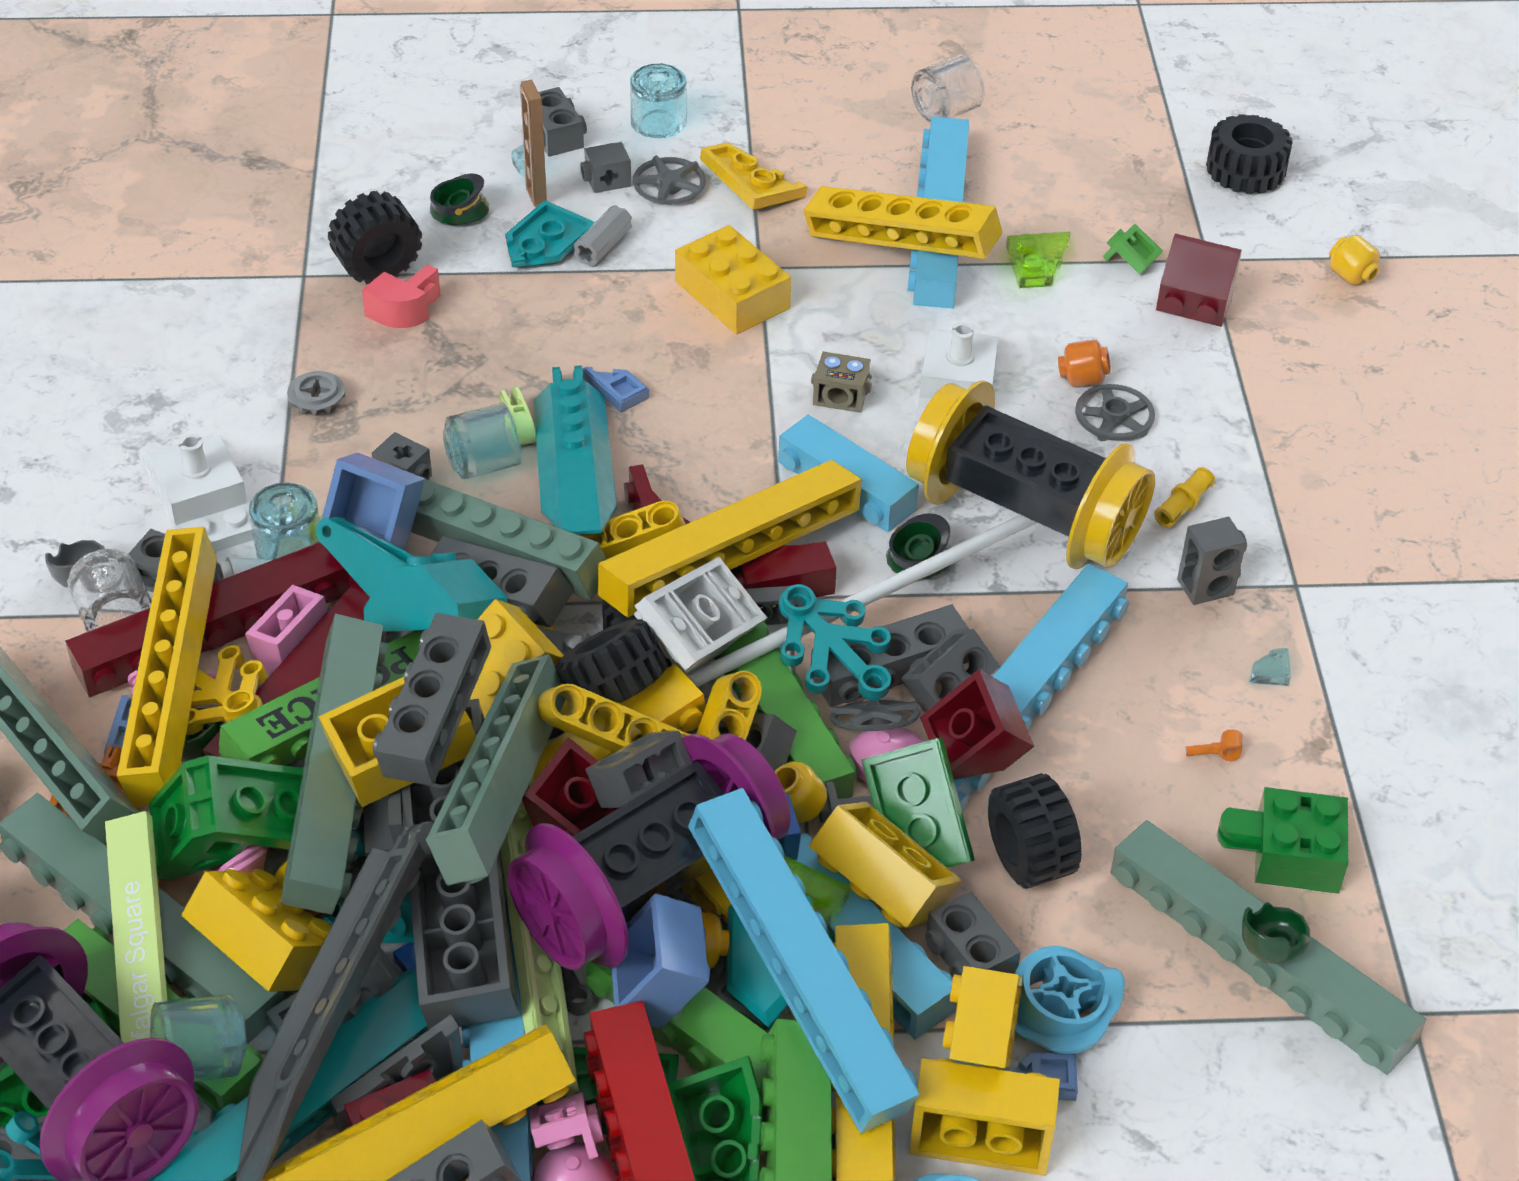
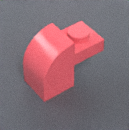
M427 264L406 282L383 272L362 289L365 316L392 328H408L426 322L429 319L428 306L441 296L438 269Z

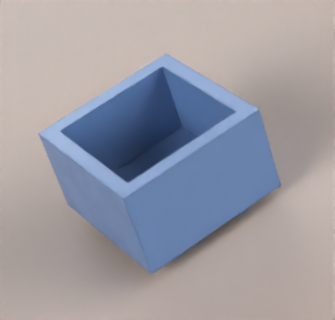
M358 452L339 458L336 461L322 519L342 517L355 526L406 550L425 478Z
M655 893L626 924L629 937L628 954L621 964L612 967L611 970L614 1007L643 1000L650 1026L662 1029L707 985L710 977V967L707 964L705 948L706 930L703 927L701 907Z

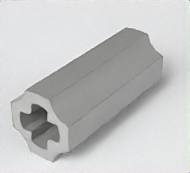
M616 205L608 208L573 244L575 248L574 255L580 263H586L589 266L596 265L632 228V216L625 208H620Z

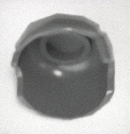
M80 540L70 545L61 543L58 554L54 557L51 553H46L45 561L52 578L56 582L69 589H83L94 584L102 577L108 568L109 557L105 547L95 540Z

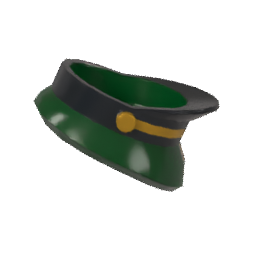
M474 173L464 174L435 186L430 194V214L433 219L444 224L462 225L478 221L487 215L489 203L484 195L480 193L484 187L483 177Z
M927 513L915 516L900 527H897L890 537L889 548L886 553L887 564L892 571L899 573L951 548L948 544L950 525L946 519L937 514ZM947 566V567H945V568H943V569H941V570H939V571H937V572H935V573H933V574H931V575H929V576H926V577H924V578H922V579H928V578L934 577V576H936V575H939V574H941L942 572H944L946 569H948L949 566Z

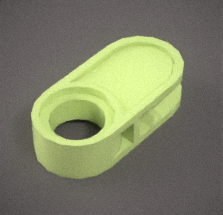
M519 387L511 389V396L509 398L505 390H500L499 399L502 413L516 446L535 443L536 433L533 419Z

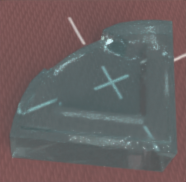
M1288 648L1273 649L1269 651L1268 655L1255 661L1252 666L1249 683L1289 686L1291 674Z

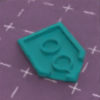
M544 200L505 234L512 267L519 268L560 262L574 249L573 244L595 222Z
M806 896L807 900L809 901L812 907V898ZM731 904L728 907L729 948L727 953L726 990L764 1025L771 1029L776 1019L781 1018L782 1015L780 1013L788 1004Z

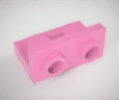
M583 1092L530 1108L531 1132L536 1148L547 1145V1148L550 1150L562 1148L575 1141L574 1136L582 1134L589 1160L599 1157L597 1143L604 1141L603 1129L596 1104L586 1105Z

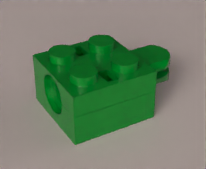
M1264 787L1258 811L1231 807L1225 809L1220 818L1217 838L1224 848L1256 852L1255 883L1339 894L1349 863L1348 798Z

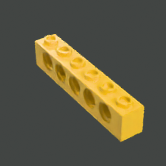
M821 186L803 209L812 237L986 259L1003 233L996 206Z

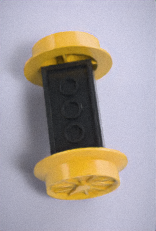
M984 380L974 383L968 389L955 383H948L936 392L918 420L911 437L906 459V470L909 477L924 483V493L928 502L934 505L942 504L950 499L961 487L1069 537L1066 550L1067 564L1075 570L1084 567L1090 560L1104 567L1111 568L1123 558L1144 522L1155 488V473L1135 463V449L1131 444H1120L1107 458L1097 455L994 409V388L991 383Z

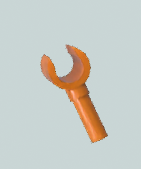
M1234 729L1226 730L1222 733L1221 742L1186 746V755L1219 754L1226 761H1236L1242 753L1243 734Z

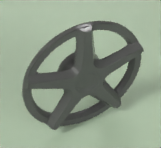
M655 155L652 160L639 166L633 175V185L639 195L651 202L667 205L680 204L694 199L703 191L706 183L705 174L697 161L691 162L677 157L659 158ZM665 164H678L683 167L671 170ZM653 166L658 171V174L641 176L644 171ZM694 171L700 179V185L693 184L683 179V177ZM656 184L659 191L657 198L645 193L639 185ZM681 189L692 192V194L683 198L667 199L669 194L678 193Z
M1104 384L1088 389L1078 398L1075 407L1078 422L1088 432L1097 436L1099 441L1104 439L1125 441L1140 436L1145 437L1155 420L1154 407L1144 394L1131 387L1118 384ZM1112 390L1125 391L1140 399L1128 403L1123 398L1114 397ZM1101 391L1103 397L1102 407L1083 406L1084 400L1090 394ZM1147 407L1149 417L1144 425L1139 424L1130 417L1131 413ZM1084 415L1103 418L1100 428L1098 429L1090 424ZM1116 424L1133 430L1127 433H1111Z
M868 700L843 706H832L830 720L835 726L847 730L882 731L914 723L920 716V709L917 701ZM908 710L913 715L906 719L904 716L894 712ZM842 714L856 715L849 719L847 723L838 720V717Z

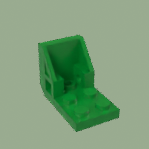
M210 755L185 761L149 802V812L153 820L157 879L174 880L224 864L240 854L248 845L290 849L304 768Z

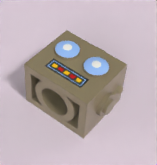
M822 351L817 370L811 377L813 405L861 413L866 395L871 392L872 383H870L872 379L870 374L871 359Z

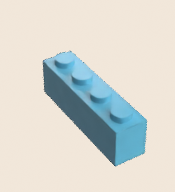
M809 414L779 435L778 462L786 469L800 474L832 459L862 479L860 507L856 512L868 522L877 525L884 531L890 532L917 510L919 483Z

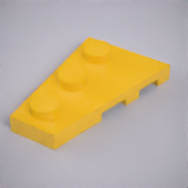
M729 142L701 148L700 160L752 210L806 197L807 185L799 181L795 185L784 179L785 173L776 168L770 171L759 166L758 158Z

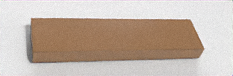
M531 79L521 81L520 99L525 186L533 205L537 207L544 200L547 201L542 98Z

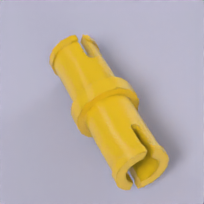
M1198 467L1184 483L1177 484L1171 490V496L1154 511L1156 521L1163 527L1171 528L1186 511H1192L1199 504V498L1215 484L1213 473L1205 467Z

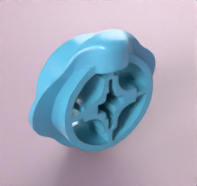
M1048 946L1032 952L1022 960L1015 974L1023 978L1015 1033L1039 1044L1049 1051L1060 1054H1075L1091 1048L1103 1037L1112 1017L1121 1006L1125 988L1122 972L1117 968L1107 967L1067 947ZM1037 982H1043V984H1040L1039 989L1030 988L1031 985ZM1091 1009L1092 1014L1080 1018L1079 1014H1082L1083 1010Z

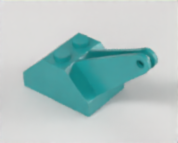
M342 517L323 518L317 524L316 535L318 540L370 597L363 608L364 621L383 625L382 631L429 629L435 613L477 620L494 599L507 603V596L473 559L456 560V552L432 554L431 562V555L414 556L355 526Z

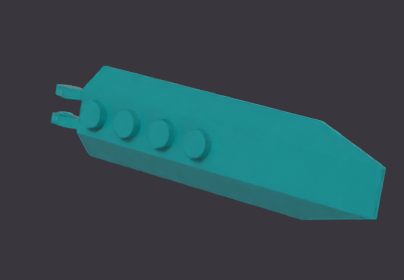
M582 365L574 366L573 379L565 380L562 379L560 367H552L553 383H550L534 399L541 513L553 526L577 535L602 533L617 509L605 397L587 381H583Z

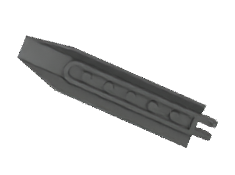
M432 821L404 827V830L401 831L402 835L398 836L392 850L389 852L375 847L371 849L250 1084L236 1181L263 1180L347 1011L352 1009L361 995L360 985L367 971L372 969L380 958V945L387 931L391 930L400 918L401 909L399 907L406 893L419 880V868L425 855L432 854L426 841L434 824Z

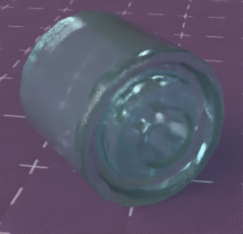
M657 63L641 66L633 72L630 77L631 126L636 132L651 138H667L677 135L685 128L687 124V81L685 74L680 69L672 65Z
M504 402L445 418V429H443L445 450L451 467L462 480L521 464V448L516 426Z
M287 482L264 487L254 495L249 503V517L258 559L274 560L320 542L316 535V527L320 521L318 503L311 490L303 485Z
M231 994L154 1002L150 1017V1038L166 1039L180 1046L192 1062L194 1082L238 1076L246 1055V1029L242 1011L237 1007V1003Z

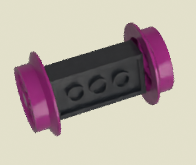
M698 734L686 735L682 739L692 761L691 765L574 836H570L559 827L548 823L538 824L529 830L525 840V853L509 864L507 871L508 886L521 920L530 931V935L552 960L569 970L580 969L590 961L608 968L618 966L627 957L629 949L626 922L631 920L655 893L667 897L711 869L688 828L696 805L743 788L750 801H754L759 806L763 816V823L771 837L779 841L786 836L790 828V809L787 797L774 770L750 743L733 734H722L713 740Z
M27 923L1 924L0 1065L6 1062L49 1110L40 1135V1154L44 1166L60 1181H148L177 1157L191 1137L198 1119L199 1103L197 1095L193 1090L194 1069L189 1056L180 1046L166 1039L144 1038L124 1043L82 999L88 977V961L83 947L71 934L58 928L36 927Z

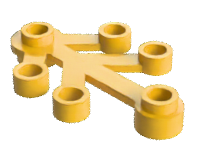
M229 645L221 649L217 655L219 666L215 680L198 669L194 686L198 690L193 692L191 707L218 703L221 706L202 710L190 708L186 735H193L199 732L204 724L226 721L227 723L262 706L263 703L260 697L255 695L257 686L262 684L267 678V672L262 662L251 660L245 663V658L240 648L236 645ZM240 668L241 685L239 690L232 692L230 689L234 672Z

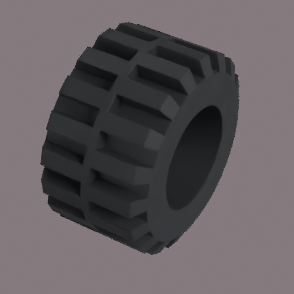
M1238 114V116L1226 117V120H1220L1212 130L1206 162L1207 172L1212 175L1211 178L1215 182H1220V186L1230 188L1234 192L1239 193L1240 191L1246 194L1257 192L1260 194L1266 193V190H1274L1277 188V185H1281L1286 177L1293 143L1292 138L1289 137L1290 133L1287 129H1283V125L1273 122L1272 119L1267 117L1263 118L1253 114Z
M371 191L369 195L362 193L357 195V199L353 201L350 199L344 203L346 206L343 209L337 210L335 213L337 218L331 220L329 224L331 231L328 232V240L330 241L329 245L350 277L353 276L360 283L365 281L366 284H369L383 272L396 278L399 277V273L403 270L406 272L410 268L409 264L412 261H416L419 256L416 251L422 248V242L420 241L422 232L400 199L396 196L392 197L390 193L385 191L382 194H379L378 191Z
M643 619L618 623L589 637L569 650L560 659L555 668L563 684L579 686L619 704L640 693L658 680L667 669L669 663L647 622L643 621Z
M1040 773L991 790L988 799V822L991 837L1000 861L1018 885L1028 889L1078 871L1082 857L1078 823L1068 798L1054 779L1046 773Z

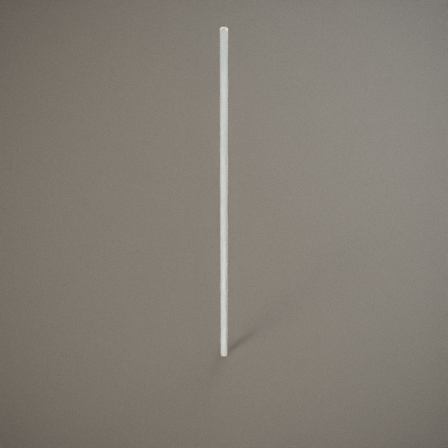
M1018 515L841 600V602L858 600L866 606L1014 535L1037 522ZM820 615L827 623H831L841 618L837 616ZM805 623L802 636L812 632ZM788 626L715 660L686 676L698 687L782 646L786 641ZM559 735V736H557V737H555V738H553V739L548 740V741H547V744H549L550 742H552V741L555 740L556 738L560 737L561 735Z

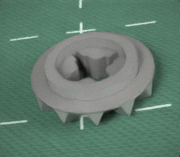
M313 371L295 378L290 383L287 394L291 407H297L300 413L311 411L315 416L318 411L323 410L329 413L331 407L341 406V399L345 397V386L343 381L332 373ZM317 389H320L319 397H313Z

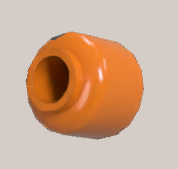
M1094 339L1069 343L1065 347L1064 356L1058 357L1060 377H1067L1070 385L1075 388L1102 384L1105 380V375L1111 374L1107 346L1102 347L1100 342Z

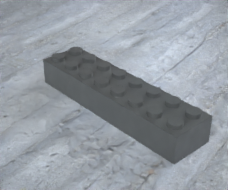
M479 699L469 700L465 711L472 722L475 735L477 736L485 718ZM465 758L439 770L433 786L412 783L401 788L404 827L412 824H422V822H435ZM501 851L497 855L489 876L472 884L460 882L446 885L433 854L425 855L419 868V880L410 890L419 1006L428 1029L434 1027L450 1014L459 1027L519 1016Z

